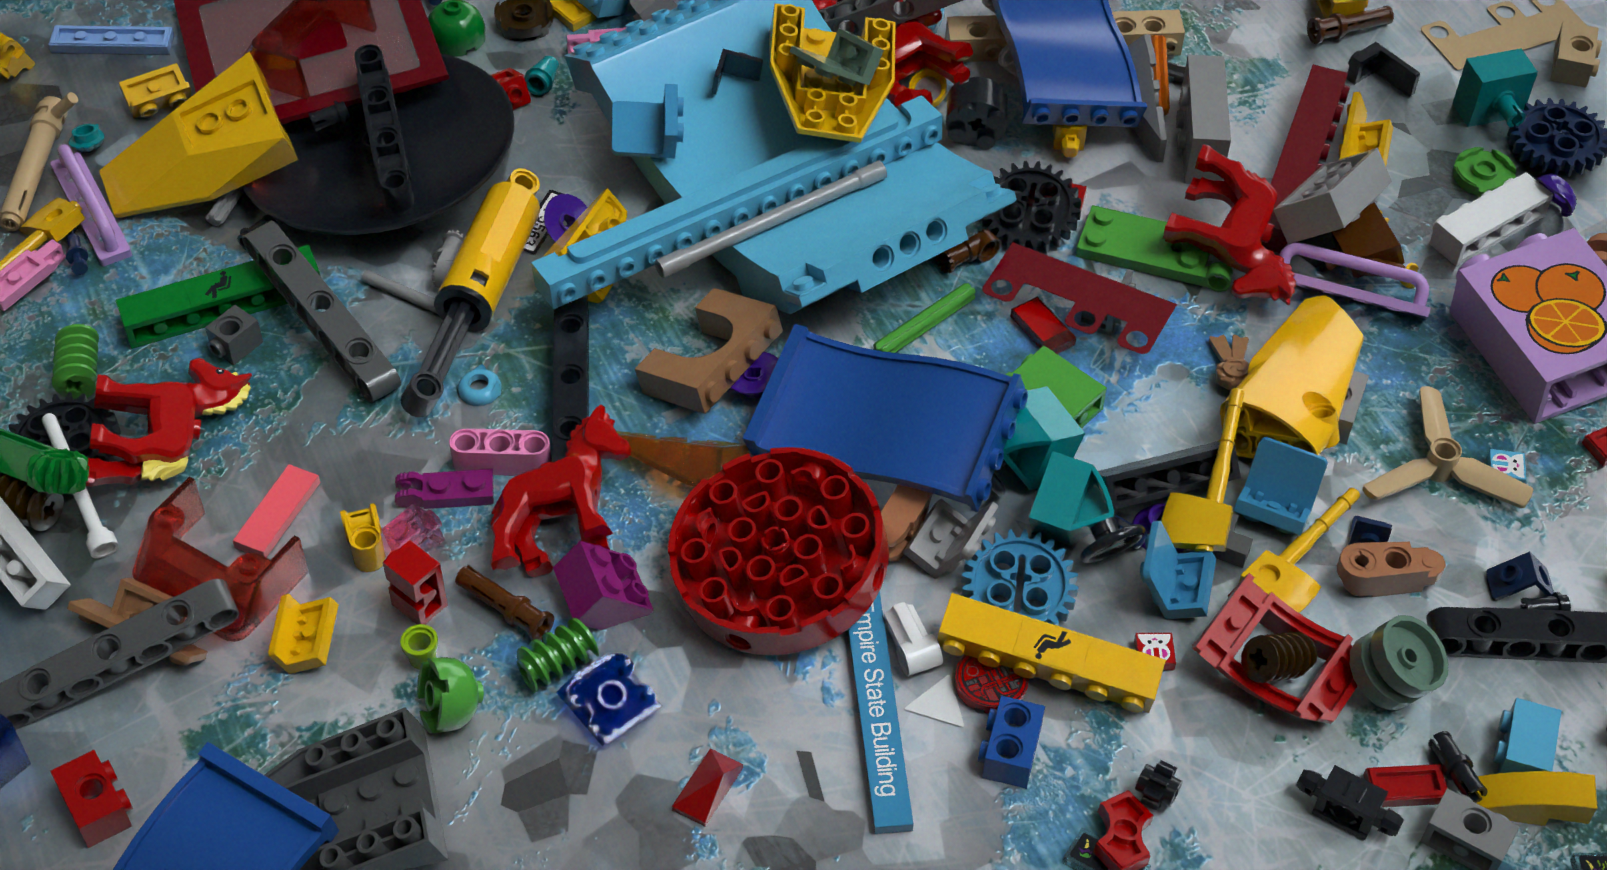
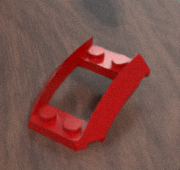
M1248 573L1227 595L1228 599L1199 639L1192 644V649L1231 682L1259 700L1299 718L1327 724L1333 723L1358 686L1353 679L1349 665L1350 650L1352 649L1351 642L1354 638L1349 634L1342 636L1304 617L1274 593L1267 594L1253 582L1255 577ZM1258 623L1274 634L1302 632L1314 642L1317 657L1326 660L1300 699L1279 690L1267 682L1258 683L1249 679L1243 671L1242 665L1234 659Z

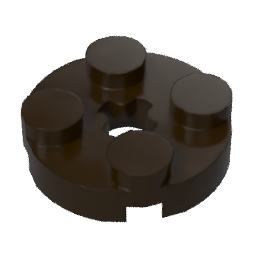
M506 0L501 5L498 2L494 8L496 26L502 31L503 37L508 40L545 37L553 23V7L550 0Z

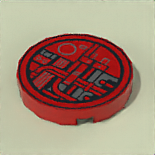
M964 654L957 664L954 684L958 696L967 706L974 710L976 707L989 714L991 708L998 710L1001 696L1023 700L1024 695L1027 693L1029 678L1015 674L1013 668L1003 665L989 667L980 663L978 658Z

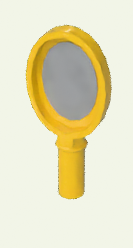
M925 67L912 77L909 88L930 91L933 98L932 106L936 107L946 96L947 81L942 75Z

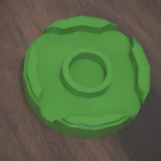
M1474 147L1461 152L1453 167V177L1461 188L1481 197L1486 191H1493L1502 186L1508 179L1516 178V166L1508 156L1498 150L1492 149L1489 152L1483 151L1484 147Z

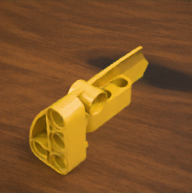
M1326 294L1305 299L1251 359L1248 366V375L1236 387L1245 392L1242 403L1243 410L1240 412L1234 441L1237 456L1254 458L1258 444L1264 437L1272 438L1320 455L1324 449L1334 447L1339 443L1338 422L1364 337L1348 314ZM1229 396L1220 406V418L1222 429L1227 410L1226 405L1228 404Z

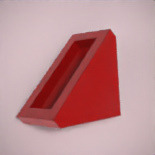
M710 748L672 805V811L706 826L741 773L743 764Z

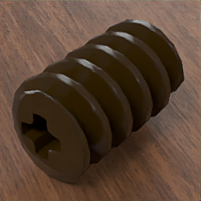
M0 472V497L24 526L44 531L57 522L63 510V495L38 492L28 486L26 481Z
M1302 632L1258 635L1251 638L1245 644L1241 653L1243 671L1249 679L1258 683L1299 678L1304 676L1317 661V650L1314 642Z

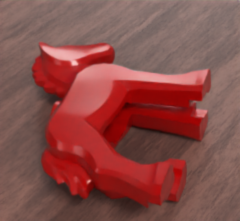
M941 9L896 25L895 81L887 96V99L895 107L901 106L902 103L921 95L932 105L933 98L930 91L926 89H910L900 85L898 82L924 67L937 72L953 84L959 81L960 84H963L970 77L969 68L964 66L963 61L957 62V60L974 54L971 44L968 42L948 41L928 28V26L935 25L941 21L943 17Z
M1203 144L1196 160L1195 169L1202 172H1212L1220 176L1224 181L1211 180L1205 177H1201V179L1193 177L1191 184L1186 190L1185 199L1191 201L1203 198L1218 199L1226 202L1232 209L1229 211L1221 227L1172 212L1165 226L1163 239L1171 244L1180 242L1190 243L1204 252L1213 254L1226 265L1246 273L1244 276L1234 280L1231 287V293L1234 297L1238 299L1248 297L1271 298L1273 301L1280 299L1286 305H1290V298L1295 293L1294 287H1296V280L1293 278L1295 274L1292 272V267L1284 263L1283 257L1275 255L1273 251L1266 249L1262 245V242L1269 243L1275 225L1270 223L1277 201L1276 190L1265 177L1260 178L1255 172L1245 171L1241 162L1231 160L1218 153L1212 147Z
M597 406L590 417L584 418L581 425H576L575 430L571 431V440L566 442L568 451L565 454V458L556 462L543 463L538 468L519 474L508 481L491 512L494 514L491 520L494 539L490 558L493 570H507L520 565V558L515 553L516 546L521 552L522 561L529 576L535 578L551 573L553 570L551 559L547 552L537 547L535 534L543 519L577 514L581 541L610 549L606 536L613 534L604 518L599 515L597 508L602 483L601 459L622 461L631 455L632 450L628 441L622 438L614 429L615 420L610 419V415L605 413V406Z

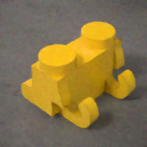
M0 32V75L8 80L11 76L16 77L23 68L32 69L35 62L25 53V49L16 40Z

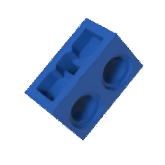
M1001 696L998 710L991 708L989 712L986 730L992 732L990 740H982L978 762L984 763L982 778L1027 789L1045 712L1044 705ZM1008 724H1016L1020 727H1012ZM1000 755H1008L1012 758L1006 759L1001 757Z

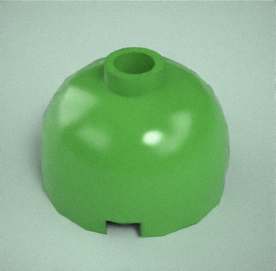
M428 658V662H423L420 666L417 685L418 699L425 698L427 711H419L423 725L429 733L449 732L460 729L470 722L477 711L478 703H482L484 697L483 685L481 681L476 680L475 674L469 666L456 658Z

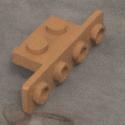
M123 578L120 580L112 608L94 599L85 598L69 601L67 609L79 614L78 618L86 623L101 624L111 628L172 598V596L132 578ZM185 617L182 618L177 625L182 624L185 620ZM191 644L169 655V660L178 665L188 666L192 662L205 660L208 652Z

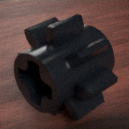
M1162 760L1156 764V767L1146 764L1135 787V790L1143 794L1140 802L1156 811L1161 807L1162 803L1171 807L1183 782L1174 776L1178 768Z

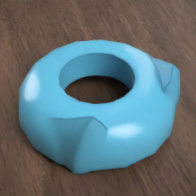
M481 364L461 378L458 393L461 400L466 404L484 406L492 403L501 395L502 385L498 376ZM482 379L488 382L487 386L481 390H475L470 387L471 383L476 380Z

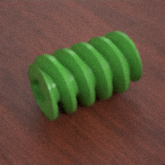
M72 324L63 327L55 336L52 386L63 397H66L68 392H71L75 400L82 393L86 394L88 398L96 390L99 334L88 325Z
M571 618L567 622V627L559 625L555 628L554 634L551 632L544 633L542 642L534 639L529 643V649L525 646L519 647L517 649V666L527 686L532 692L536 693L538 692L537 679H540L548 686L551 684L549 676L551 671L558 678H562L564 676L562 665L565 664L571 671L576 670L574 658L578 657L584 664H587L589 662L587 651L590 650L598 657L599 649L590 630L577 618Z

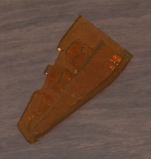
M616 431L630 444L632 450L630 456L690 486H696L704 478L709 480L712 476L723 470V464L750 452L746 444L708 439L707 441L692 440L689 443L687 442V437L661 436L660 439H657V435Z

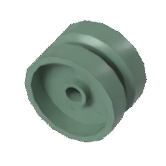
M1398 615L1377 627V629L1356 640L1350 650L1349 665L1354 681L1361 692L1372 703L1386 710H1400L1441 687L1448 676V658L1443 644L1428 625L1412 616Z

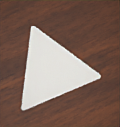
M950 675L944 677L905 707L907 711L964 727Z

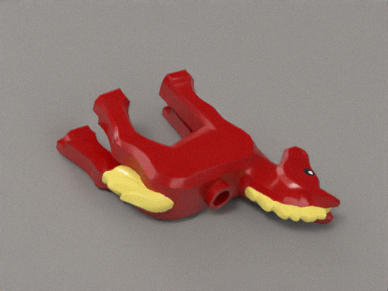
M202 358L192 359L189 363L188 374L195 383L167 381L155 384H122L112 380L107 375L98 374L94 408L147 415L148 435L140 438H127L109 431L103 424L92 423L89 448L99 449L98 453L115 455L124 460L107 462L100 458H88V466L90 468L86 486L93 487L113 483L133 485L140 480L149 479L154 481L159 478L164 481L185 471L192 440H199L201 420L195 418L202 415H212L213 413L225 414L226 410H236L238 406L243 404L242 401L248 398V392L251 390L248 381L251 379L252 374L238 375L236 372L231 373L228 370L211 365Z

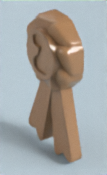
M1224 334L1219 337L1209 336V344L1221 362L1216 365L1215 380L1216 383L1227 390L1236 388L1248 375L1249 363L1244 360L1248 348V337L1240 338L1234 334L1230 348Z

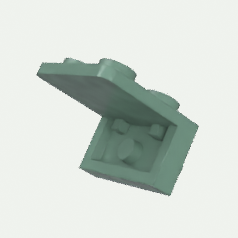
M838 28L827 57L795 46H791L789 52L798 56L796 62L812 69L815 68V73L830 79L833 76H838L839 81L855 86L857 82L870 85L884 50L846 30Z

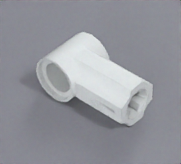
M901 602L893 605L889 611L884 613V622L896 644L897 658L906 676L942 665L943 656L940 645L933 634H927L913 604L909 605Z

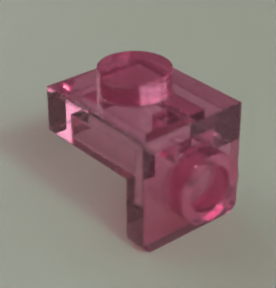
M415 504L410 505L381 529L391 551L400 548L408 540H411L417 546L421 545L428 538L438 544L445 540L440 529L442 522L432 510L428 509L425 511Z

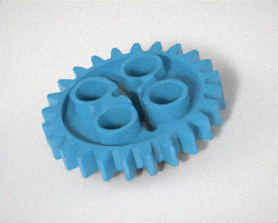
M1009 529L1007 539H1003L997 532L994 533V544L983 539L981 550H977L971 558L972 560L965 561L964 570L966 572L962 573L961 583L965 586H962L961 596L1014 612L1018 560L1020 557L1025 558V570L1022 585L1021 611L1018 614L1059 626L1058 619L1066 622L1069 616L1068 610H1074L1076 600L1073 597H1077L1079 589L1074 584L1077 582L1078 573L1070 572L1073 568V560L1062 561L1066 551L1064 548L1053 551L1055 540L1051 539L1046 544L1041 543V533L1039 532L1034 539H1029L1027 529L1023 530L1021 537H1015L1013 530ZM999 563L1008 564L1011 568L1008 570H1001L997 568L995 565ZM1039 567L1043 568L1047 573L1036 574L1031 569ZM1001 595L1007 598L1008 601L999 603L993 600L992 597ZM1036 599L1041 601L1044 605L1041 607H1034L1030 605L1028 601Z

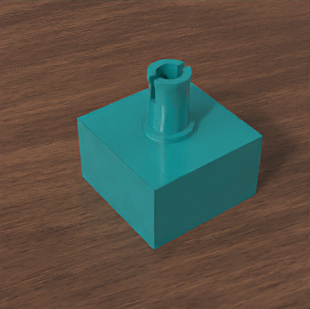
M1521 48L1467 58L1452 104L1467 127L1506 120L1509 127L1519 126L1526 119V115L1521 109L1524 110L1525 104L1528 102L1538 71Z

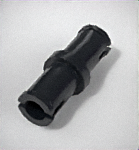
M1448 731L1438 732L1433 735L1438 744H1436L1434 739L1430 738L1428 745L1443 765L1442 771L1445 777L1454 782L1461 794L1468 796L1475 803L1481 801L1482 797L1477 791L1482 796H1486L1488 791L1472 769L1473 762L1470 757L1462 754Z

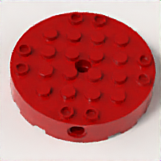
M795 447L770 448V453L750 457L748 453L723 464V470L712 476L709 480L704 478L694 487L683 501L672 523L668 541L670 572L689 615L706 634L716 641L742 652L759 655H785L809 650L836 638L848 630L864 615L876 599L883 585L888 567V538L879 504L867 482L864 483L854 473L853 468L846 463L816 450Z

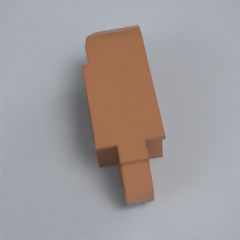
M902 485L896 486L881 511L888 538L889 561H899L904 556L903 551L928 514L933 493Z
M1410 541L1354 543L1342 550L1337 563V573L1345 589L1352 595L1379 597L1422 592L1425 585H1434L1441 578L1446 564L1443 556L1428 547L1411 548Z

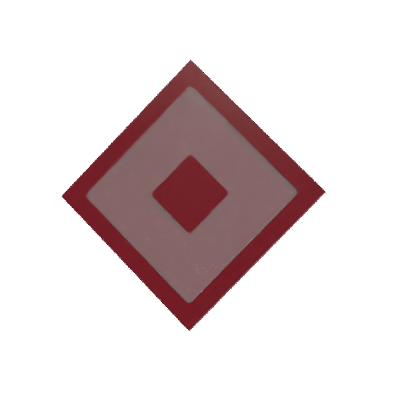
M174 0L196 93L250 51L264 74L272 94L270 99L281 125L309 117L308 113L334 105L333 101L335 100L338 103L344 101L346 107L362 103L354 55L359 47L366 44H374L381 48L394 94L404 93L426 85H434L449 79L421 0Z

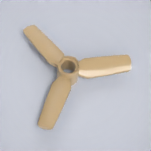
M1430 386L1421 387L1419 390L1424 437L1430 447L1426 458L1409 461L1364 484L1362 488L1367 497L1379 500L1428 479L1436 482H1446L1454 477L1462 485L1519 508L1526 507L1533 493L1531 486L1474 458L1461 457L1462 448L1460 444L1451 438L1441 393Z

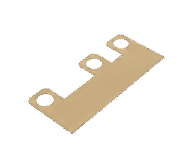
M1531 0L1541 13L1528 17L1512 2L1503 1L1488 7V11L1501 25L1459 37L1444 21L1423 25L1421 31L1454 68L1460 70L1464 68L1467 58L1520 48L1525 50L1557 39L1563 21L1582 25L1586 24L1563 0H1556L1555 4L1551 6L1542 5L1537 0ZM1500 6H1507L1514 10L1515 15L1511 18H1503L1496 13V9ZM1434 26H1440L1448 31V36L1436 38L1430 34L1429 30Z

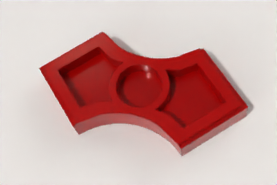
M1129 790L1101 802L1097 813L1105 823L1106 835L1098 840L1093 853L1109 870H1139L1147 866L1151 856L1143 843L1142 831L1151 825L1154 815Z

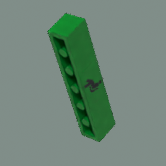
M309 245L298 247V250L320 275ZM254 260L116 299L131 349L205 328L234 305L248 314H254L288 304Z

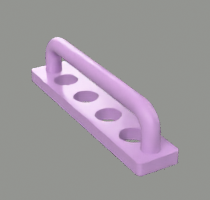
M67 144L59 145L57 149L59 159L50 162L52 171L68 202L76 201L82 207L83 211L81 213L85 220L80 225L101 266H107L131 257L130 246L83 157L79 152L73 154ZM82 197L84 202H80L78 199ZM92 217L94 221H88V219Z
M1300 242L1288 244L1279 254V256L1284 258V263L1289 265L1293 256L1301 255L1411 283L1416 287L1413 303L1294 273L1295 276L1293 277L1296 280V286L1425 319L1429 316L1431 308L1426 307L1429 285L1426 278L1416 271Z

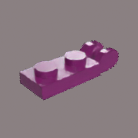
M493 469L423 473V475L412 471L395 476L396 488L400 490L395 494L394 502L398 507L434 509L494 504Z

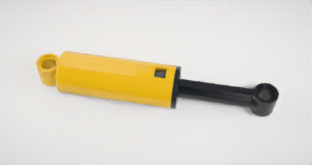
M523 168L515 169L507 181L496 183L488 189L436 294L434 307L436 313L443 321L418 372L410 380L400 400L403 409L411 416L417 418L426 417L432 412L443 394L444 379L467 331L476 332L483 330L492 319L539 217L540 205L535 195L539 190L540 182L537 176L530 170Z

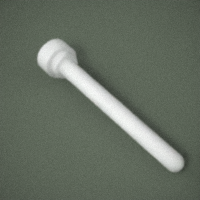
M52 413L45 414L42 417V423L52 446L56 449L67 448L70 451L56 416ZM86 487L85 490L73 494L89 531L86 545L91 557L99 559L110 556L119 548L114 533L108 530L107 527L102 526Z

